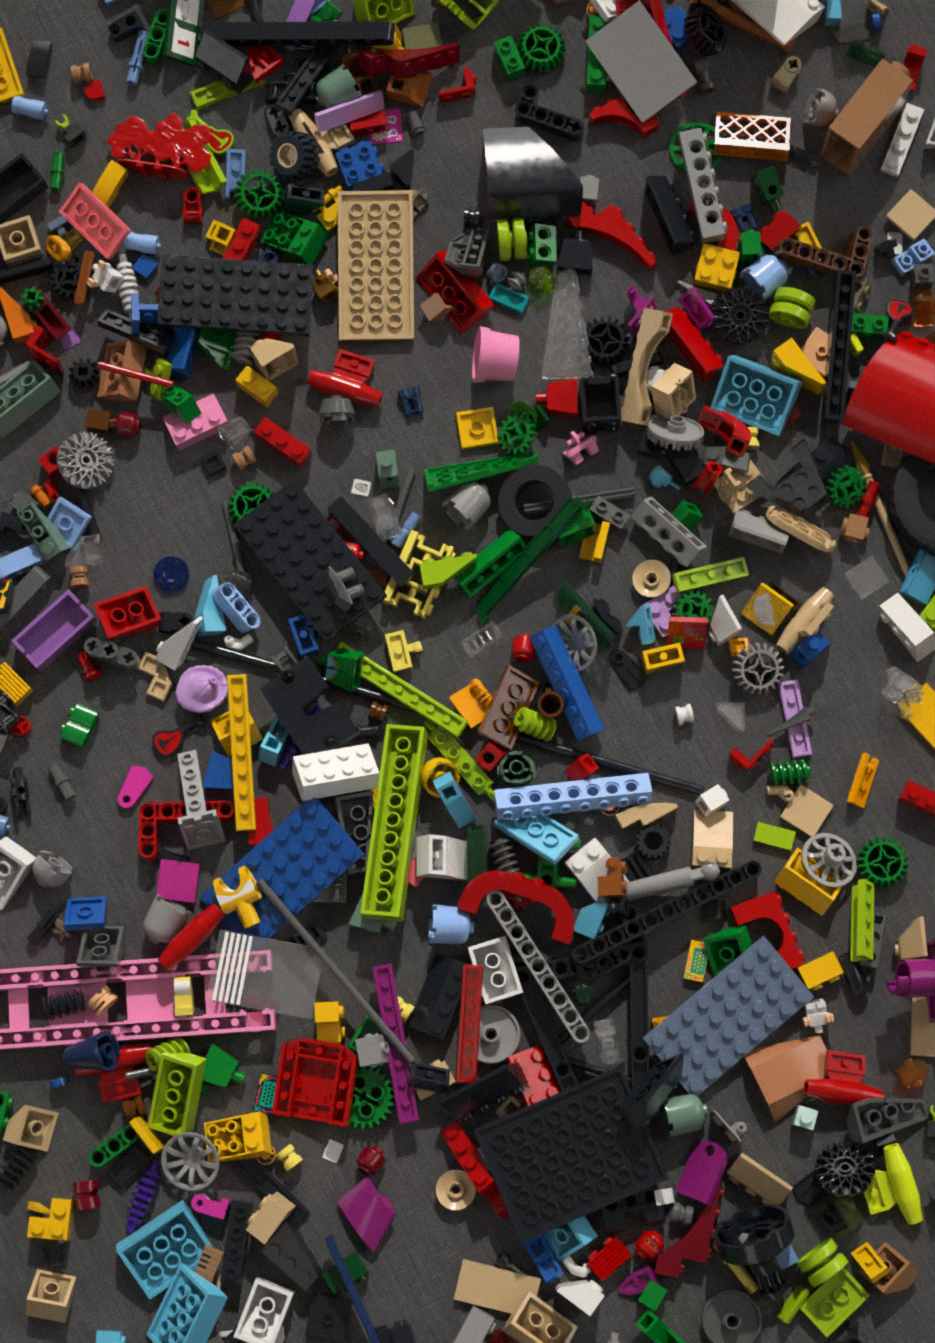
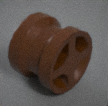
M374 701L369 711L368 719H375L378 723L383 724L389 706H381L378 702Z

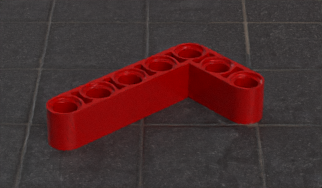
M205 801L206 808L216 809L220 823L234 820L235 808L231 802ZM185 802L145 803L140 807L139 853L144 861L153 862L157 859L159 854V824H178V818L184 817L183 812L186 810ZM225 808L231 809V812L228 815H223L221 813ZM148 810L154 811L151 817H145V812ZM166 810H173V814L171 816H164V812ZM147 829L154 830L151 836H145L144 832ZM153 848L152 854L144 855L145 849Z

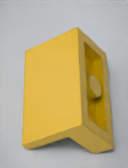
M602 521V524L595 523L598 534L583 539L579 555L580 559L597 563L602 562L610 523Z

